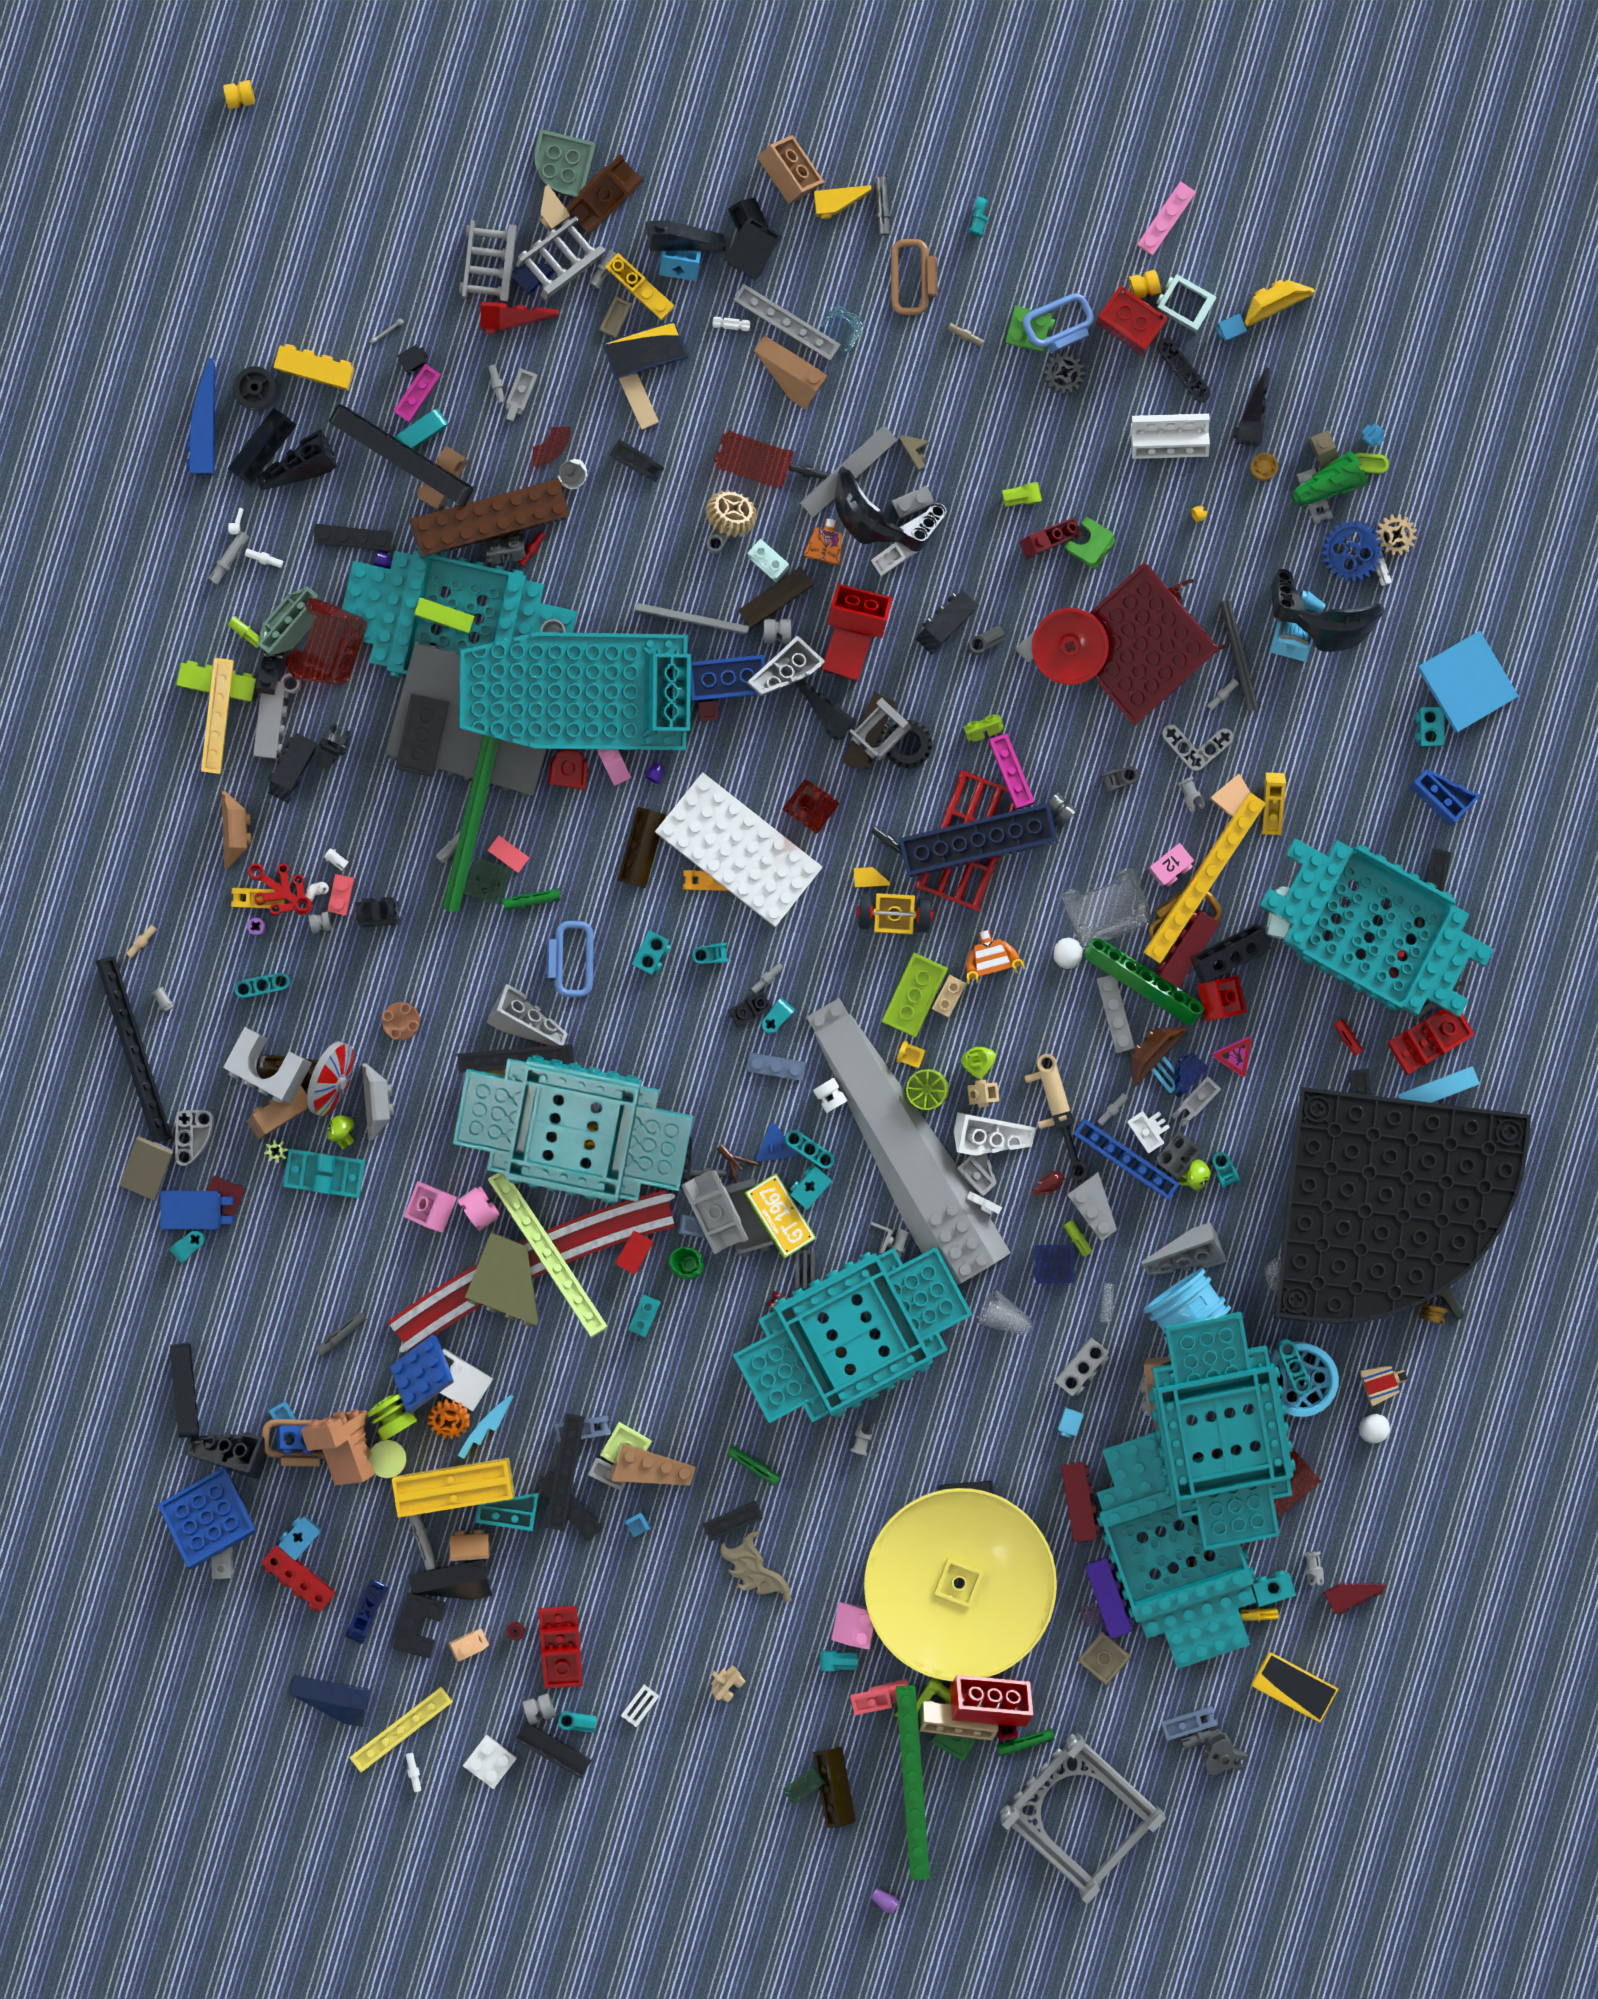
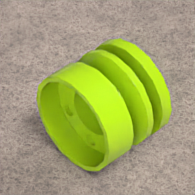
M400 1394L388 1396L375 1404L366 1413L368 1418L377 1414L378 1418L371 1421L372 1424L378 1422L383 1424L377 1430L382 1441L387 1440L417 1421L413 1413L401 1411L404 1407L403 1402L399 1405L396 1403L401 1398Z

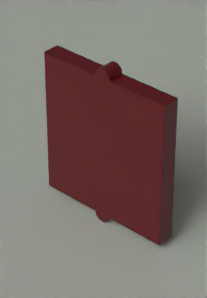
M217 1176L213 1177L209 1188L206 1189V1191H219L221 1196H234V1204L221 1205V1213L227 1216H234L238 1205L241 1204L240 1200L245 1188Z

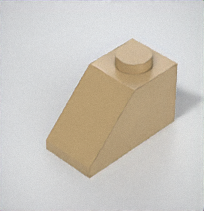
M547 185L544 190L541 207L542 219L540 221L546 229L550 228L553 230L559 228L566 219H571V216L550 186Z

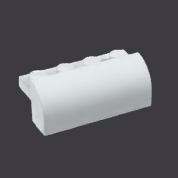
M1209 414L1132 416V459L1209 457Z

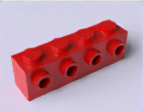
M277 1543L261 1562L264 1565L262 1568L270 1575L274 1573L279 1577L277 1580L283 1586H290L293 1589L292 1593L299 1599L303 1597L308 1601L307 1605L315 1612L319 1610L321 1612L337 1592L300 1561H295Z

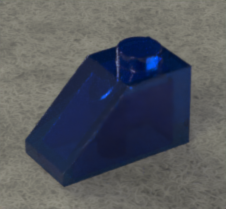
M535 263L547 278L555 272L549 264ZM526 264L513 270V280L528 296L542 284Z
M1190 1052L1188 1055L1184 1053L1176 1061L1178 1065L1174 1068L1175 1093L1178 1098L1185 1094L1208 1069V1066L1193 1052Z

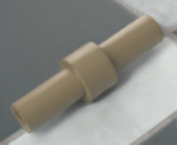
M950 323L947 329L959 335L960 339L966 342L970 341L982 347L985 341L971 334L972 331L966 328L962 329Z

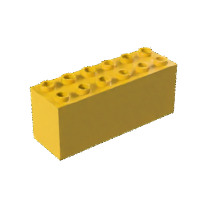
M509 1458L399 1475L392 1479L398 1518L509 1500L515 1496Z

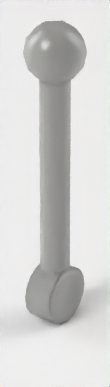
M397 319L394 325L369 341L371 345L375 344L397 326H402L404 324L403 319Z

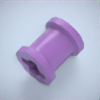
M252 918L247 924L248 931L253 935H262L266 930L265 922L259 918ZM254 922L257 924L261 923V925L259 926L260 931H253Z

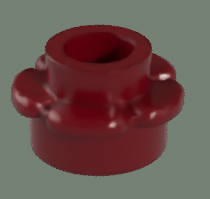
M512 1622L506 1628L508 1638L511 1640L522 1639L523 1633H525L524 1626L520 1625L519 1622Z

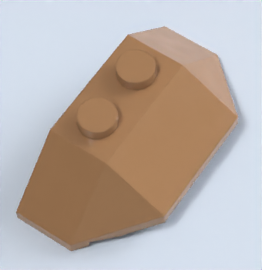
M222 791L224 868L230 869L249 849L248 845L252 844L251 833H248V825H251V815L247 814V810L228 792Z

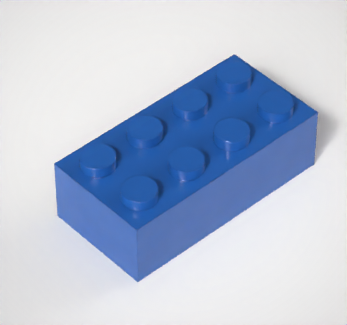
M765 655L691 662L692 702L760 696L747 682L765 666Z

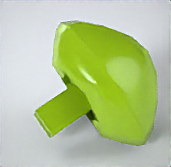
M974 1047L963 1054L961 1062L969 1073L978 1079H982L991 1069L996 1054L993 1050L985 1047Z
M344 1115L333 1117L327 1127L328 1140L337 1142L342 1150L351 1145L354 1139L349 1132L355 1128L354 1119Z
M1200 1159L1194 1160L1190 1164L1189 1170L1182 1174L1181 1177L1183 1178H1180L1179 1185L1190 1186L1195 1191L1203 1189L1210 1179V1169L1207 1164Z

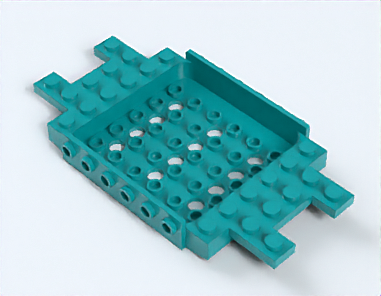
M1294 838L1285 856L1301 865L1285 897L1269 888L1259 905L1261 908L1291 924L1282 943L1297 951L1296 956L1302 958L1304 962L1318 967L1324 973H1329L1342 983H1347L1354 990L1365 993L1370 999L1381 1002L1390 1010L1396 1011L1401 1009L1413 1016H1417L1425 1001L1428 1000L1453 1015L1460 1017L1469 999L1452 990L1468 959L1485 967L1494 949L1461 931L1470 914L1454 906L1457 900L1452 898L1453 895L1446 891L1441 892L1437 890L1436 886L1430 882L1425 883L1419 880L1420 877L1414 873L1403 871L1402 866L1387 862L1386 857L1369 852L1370 849L1364 845H1356L1351 848L1336 840L1332 843L1327 855ZM1350 880L1357 882L1358 888L1356 891H1351L1348 888ZM1341 897L1349 899V906L1347 908L1340 906L1339 900ZM1383 899H1388L1391 902V907L1388 910L1383 909L1381 906ZM1333 914H1338L1341 917V922L1337 925L1331 922ZM1375 915L1382 918L1381 926L1373 924L1372 920ZM1421 917L1424 920L1422 928L1415 926V918ZM1325 930L1332 933L1330 941H1325L1322 937V933ZM1366 932H1371L1374 935L1372 943H1367L1364 940ZM1408 934H1413L1416 938L1413 945L1406 942ZM1358 949L1365 951V958L1363 960L1357 959L1355 955ZM1400 950H1404L1407 954V959L1404 962L1397 958V953ZM1391 967H1395L1398 970L1397 978L1389 976V969Z

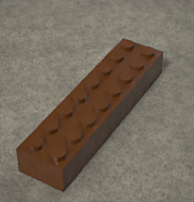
M556 479L467 503L466 506L460 505L415 517L410 520V526L420 559L566 520L570 515L560 481Z

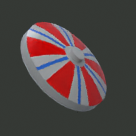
M341 1041L333 1043L326 1049L316 1064L307 1093V1105L313 1114L326 1116L342 1100L354 1069V1051L349 1044Z

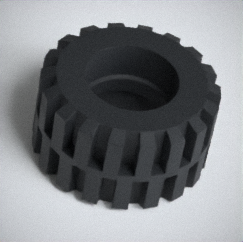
M906 720L912 727L907 733H912L918 738V751L913 755H903L897 749L896 743L886 754L890 762L897 765V767L905 769L916 768L922 765L930 755L932 749L931 734H929L928 729L922 723H918L915 720ZM896 723L888 730L885 740L899 727Z

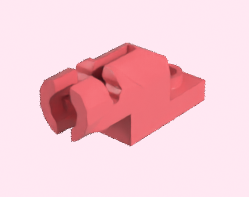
M907 1679L869 1687L867 1692L852 1694L851 1701L854 1715L892 1708V1704L897 1703L896 1686L908 1685Z

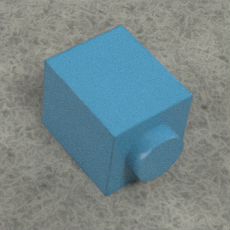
M1240 314L1219 322L1216 329L1219 339H1223L1224 343L1247 332Z

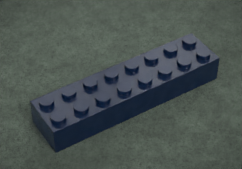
M1049 803L899 838L906 873L909 878L1059 843Z

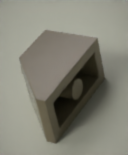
M1329 430L1317 434L1308 440L1321 470L1339 458Z

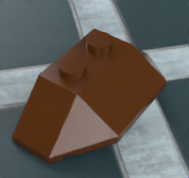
M1185 1027L1158 1028L1155 1032L1151 1030L1144 1037L1146 1039L1145 1043L1142 1046L1138 1044L1131 1051L1133 1053L1131 1057L1132 1086L1134 1088L1188 1031Z

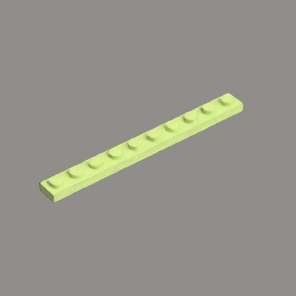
M496 1173L488 1178L494 1191L589 1336L592 1338L607 1329L606 1323L514 1183L505 1179V1174Z

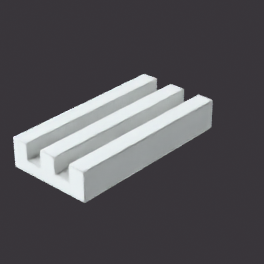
M643 1685L621 1716L637 1727L659 1695L646 1685ZM644 1690H646L648 1693L645 1695V1697L642 1699V1701L639 1703V1705L636 1707L633 1713L630 1716H628L627 1713L630 1711V1709L642 1695ZM650 1695L654 1696L650 1703L647 1705V1707L644 1709V1711L641 1713V1715L638 1717V1719L635 1721L633 1718L644 1705V1703L647 1701V1699L650 1697Z

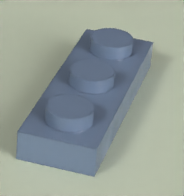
M749 1052L746 1071L803 1081L806 1062Z

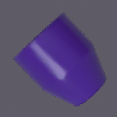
M378 551L373 565L390 569L393 559L388 554Z
M654 763L648 769L645 778L658 784L663 776L664 767Z

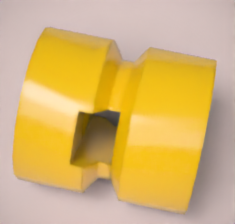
M250 80L239 82L238 86L234 83L223 85L228 109L239 108L240 104L244 106L255 104Z
M1155 269L1144 272L1143 277L1141 275L1129 277L1131 291L1138 298L1144 299L1147 293L1150 296L1161 294V286Z

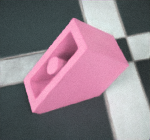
M618 749L597 750L614 786L631 778Z

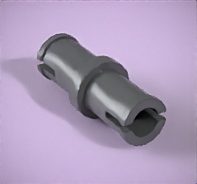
M1217 1725L1204 1731H1198L1196 1734L1184 1739L1182 1738L1181 1743L1184 1750L1186 1751L1200 1744L1201 1746L1205 1745L1209 1737L1220 1732L1217 1729Z

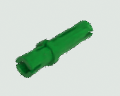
M559 888L533 894H519V896L502 900L504 911L515 908L525 909V907L558 901L561 900Z
M732 1445L727 1453V1456L757 1474L756 1477L763 1478L774 1487L781 1477L768 1469L766 1464L762 1465L734 1445Z
M1052 1728L996 1746L999 1756L1002 1757L1003 1755L1013 1752L1020 1753V1750L1054 1741L1055 1737Z

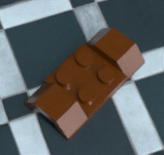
M619 154L607 167L601 169L565 208L572 218L575 216L578 218L577 223L590 234L643 180L626 163L624 157Z

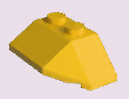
M1279 280L1273 283L1272 288L1265 290V288L1260 289L1254 293L1255 296L1251 300L1244 325L1247 328L1313 296L1315 291L1313 288L1290 280L1285 282Z

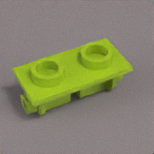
M995 714L989 715L979 722H969L967 726L963 727L967 734L968 742L984 739V731H987L990 737L1005 730L1000 715Z

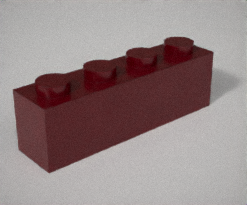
M1197 909L1189 919L1187 926L1183 928L1178 936L1176 943L1168 951L1165 960L1158 964L1156 974L1179 988L1193 966L1191 957L1203 951L1220 923Z
M1084 1461L1062 1464L1060 1466L1073 1541L1079 1542L1096 1539V1534L1100 1533L1098 1522H1094L1093 1517L1096 1514L1095 1503H1091L1090 1500L1093 1490L1092 1484L1087 1482V1477L1090 1476L1089 1467L1084 1465Z

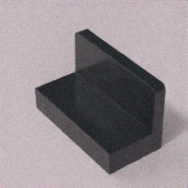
M756 198L741 200L728 208L738 233L749 217L769 228Z

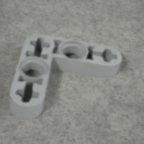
M1167 725L1162 731L1163 739L1192 771L1201 770L1230 745L1234 738L1231 730L1221 729L1197 750L1175 725ZM1167 729L1170 731L1174 729V736L1177 739L1179 736L1182 737L1175 746L1172 744L1175 740L1172 737H1166ZM1221 733H1228L1230 735L1228 737L1229 741H1223L1219 744L1222 746L1219 749L1218 744L1212 740L1215 738L1218 741L1222 737ZM1180 743H1186L1189 746L1187 753L1179 752L1178 745ZM1209 744L1216 748V752L1213 755H1208L1205 752V747ZM1193 750L1195 752V754H1192L1193 758H1199L1201 760L1199 762L1200 767H1193L1191 765L1193 762L1191 758L1189 757L1186 760L1184 757L1189 755Z

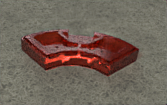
M551 427L548 439L541 445L533 446V467L552 462L564 451L570 438L571 427Z

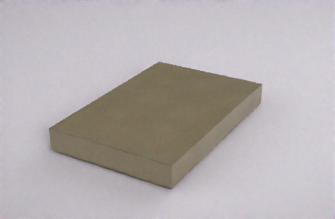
M138 1136L119 1186L155 1200L173 1151Z

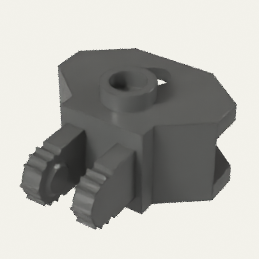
M1218 1732L1209 1737L1201 1753L1207 1771L1212 1775H1217L1224 1770H1230V1768L1242 1770L1243 1765L1235 1761V1758L1246 1760L1248 1757L1245 1752L1235 1749L1228 1735L1223 1732Z

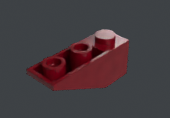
M1073 517L1031 534L1019 541V544L1026 559H1029L1082 535Z
M1339 1583L1323 1593L1333 1612L1342 1615L1350 1610L1349 1607L1352 1605H1362L1367 1602L1366 1598L1372 1595L1374 1597L1384 1593L1383 1589L1387 1587L1384 1583Z

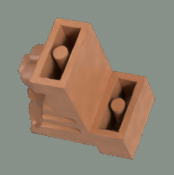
M354 1409L347 1413L338 1411L333 1414L332 1418H325L321 1421H318V1419L310 1420L307 1422V1426L300 1429L308 1451L322 1449L335 1485L362 1483L375 1475L373 1466L368 1461L371 1452L366 1444L368 1439L365 1438L366 1433L364 1430L367 1417L366 1410L358 1411V1409Z

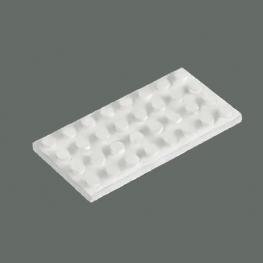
M703 772L655 831L657 835L774 927L777 926L823 868Z

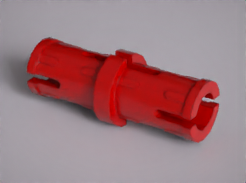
M1344 1018L1333 1024L1342 1037L1341 1041L1346 1043L1353 1056L1364 1050L1357 1041L1355 1032L1350 1030Z

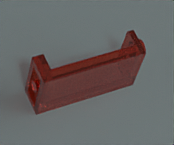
M728 430L727 434H723L720 442L723 445L721 452L717 451L714 460L717 463L716 468L782 490L794 451L784 450L736 434L731 430Z

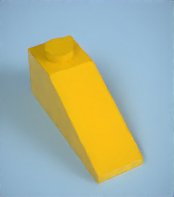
M871 185L814 191L816 217L831 219L833 215L840 213L871 193Z
M1265 773L1263 801L1266 804L1263 807L1262 834L1281 835L1286 790L1285 773Z

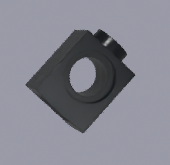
M416 344L397 355L409 375L424 366V364H427L425 358L428 355L423 347L419 349Z

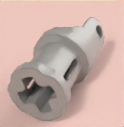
M1193 776L1177 783L1178 786H1181L1185 796V803L1192 813L1195 812L1193 800L1197 802L1199 808L1203 809L1205 807L1202 796L1196 790L1193 783Z
M861 1419L855 1432L854 1446L850 1451L867 1456L866 1449L869 1440L872 1439L875 1424L871 1423L869 1431L863 1433L861 1430L863 1420Z
M1321 1551L1304 1553L1307 1561L1306 1575L1310 1586L1315 1585V1583L1319 1586L1324 1584V1572L1319 1557Z

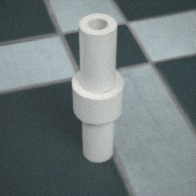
M247 549L245 552V556L258 560L261 564H270L282 568L284 561L270 557V554L265 552L259 553Z
M413 1753L405 1754L409 1768L407 1770L408 1777L411 1778L414 1792L421 1791L418 1777L420 1773L419 1768L416 1767Z

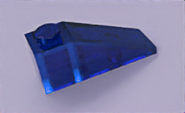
M370 1580L345 1637L363 1644L387 1592V1586Z

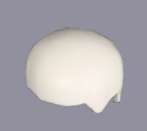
M1063 938L1055 945L1054 960L1060 967L1065 969L1074 968L1082 959V946L1077 940Z
M1372 1414L1363 1418L1358 1427L1362 1439L1369 1443L1384 1441L1390 1432L1388 1420L1379 1414Z

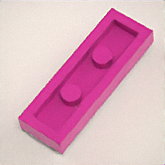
M424 364L393 412L410 423L441 377V374Z

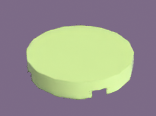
M381 1440L370 1450L371 1456L368 1458V1461L372 1464L374 1473L379 1477H395L405 1468L407 1461L406 1452L398 1442Z

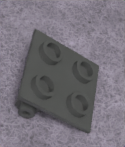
M514 533L485 541L487 561L492 563V565L502 563L501 554L503 563H505L504 554H508L509 562H511L510 553H512L513 561L526 558L523 533Z

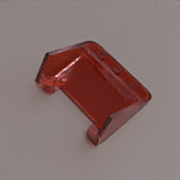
M307 598L305 608L308 613L316 617L304 651L297 649L291 651L287 656L285 664L294 679L337 685L344 684L350 677L367 629V623L364 618L322 600Z

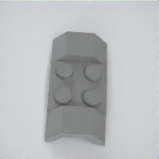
M716 1170L708 1171L681 1185L714 1254L733 1244L748 1240L741 1224V1219Z

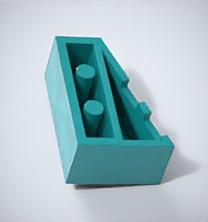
M539 1493L516 1496L509 1500L478 1504L475 1523L533 1531Z

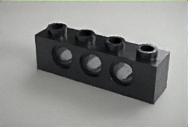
M1254 924L1191 957V961L1197 977L1206 983L1214 981L1216 977L1224 973L1231 972L1233 968L1248 963L1250 959L1256 956L1263 955L1265 951L1271 949L1265 929L1258 924Z

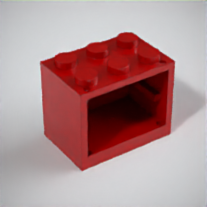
M1120 285L1098 316L1096 324L1143 356L1168 318Z

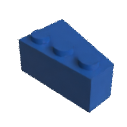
M1429 769L1423 771L1409 786L1449 826L1453 825L1481 796Z

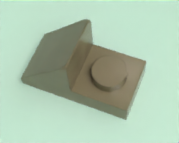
M905 435L900 436L899 441L917 471L923 470L925 468L924 463L927 461L921 452L918 453L917 450L926 446L929 441Z

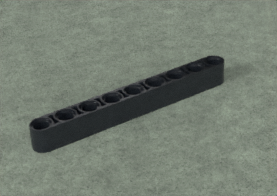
M341 404L336 405L329 423L455 503L466 506L474 491L471 485Z

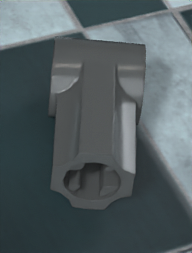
M998 625L971 638L967 646L968 651L973 655H979L983 651L1005 641L1006 637L1002 628ZM979 641L982 648L975 650L972 647V642Z

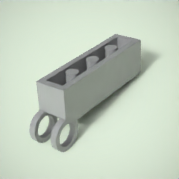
M288 673L282 677L281 682L278 681L275 695L261 693L254 757L278 760V755L280 756L283 751V744H280V739L285 734V725H282L283 717H287L288 707L285 706V699H289V694L297 693L302 686L300 678L295 674ZM289 678H295L297 681L296 687L291 690L287 689L285 686L286 681Z

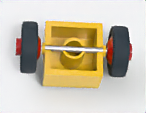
M876 893V906L873 911L871 895H861L860 906H856V917H859V929H869L873 914L875 916L874 933L912 935L914 919L918 922V931L928 933L929 924L933 922V910H930L931 900L929 898H921L916 913L914 911V895Z

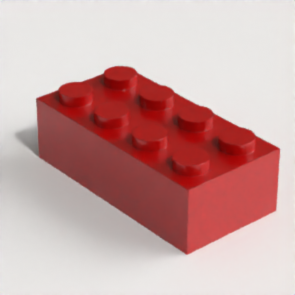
M956 1675L950 1685L952 1720L1027 1727L1033 1717L1031 1686L1028 1681Z

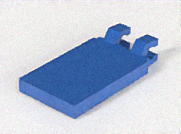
M161 1190L160 1229H219L221 1224H234V1216H221V1205L234 1204V1196H221L219 1191Z

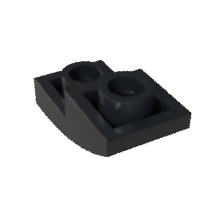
M764 991L729 1009L728 1012L736 1027L771 1009L772 1005Z

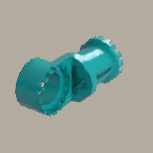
M978 196L973 210L974 219L972 225L967 230L968 233L974 236L976 234L977 237L984 236L985 224L989 222V218L983 216L988 199Z

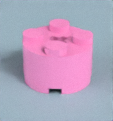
M481 1186L475 1187L457 1200L478 1231L498 1219L497 1216L500 1215L493 1202H487L489 1198Z

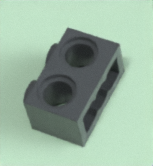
M1178 1131L1155 1162L1179 1180L1202 1149Z

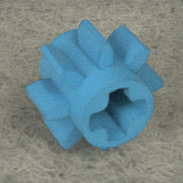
M1375 423L1372 426L1368 424L1361 432L1364 434L1362 440L1370 447H1374L1375 444L1380 446L1385 440V437H1383L1385 431Z

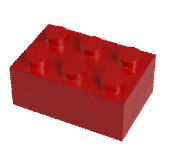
M837 583L827 624L883 638L893 597Z

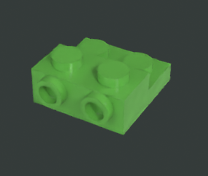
M1015 305L1005 343L1042 353L1043 348L1047 349L1048 346L1040 348L1033 345L1023 328L1025 315L1033 310ZM1045 313L1030 321V325L1039 340L1048 338V330L1052 331L1055 319H1051L1053 314Z

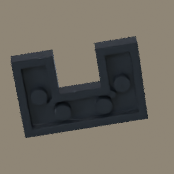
M408 1592L393 1649L430 1659L435 1639L418 1635L421 1617L440 1622L446 1602Z

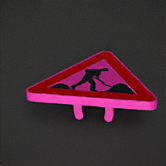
M1246 1037L1213 1052L1212 1055L1237 1074L1245 1077L1252 1039L1251 1037Z

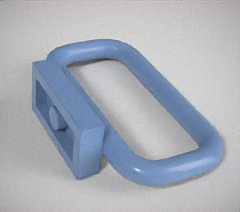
M1074 293L1026 314L1023 319V328L1033 345L1040 348L1048 346L1052 354L1085 339L1089 335L1087 328L1092 325L1094 315L1085 297ZM1073 301L1080 303L1086 315L1084 322L1043 340H1039L1030 325L1032 319Z
M565 921L558 926L556 939L547 940L546 978H555L556 990L564 997H585L592 990L594 934L592 927L586 922ZM568 928L583 929L586 932L585 987L582 990H567L562 984L563 933Z

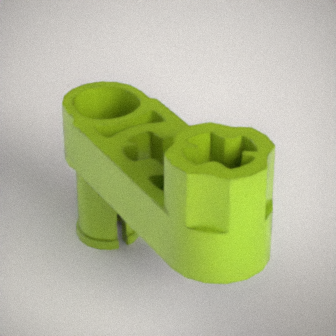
M932 1677L916 1699L917 1713L922 1703L929 1701L935 1694L950 1704V1689L942 1685V1681ZM897 1710V1712H896L895 1715H894V1716H896L897 1718H898V1710Z

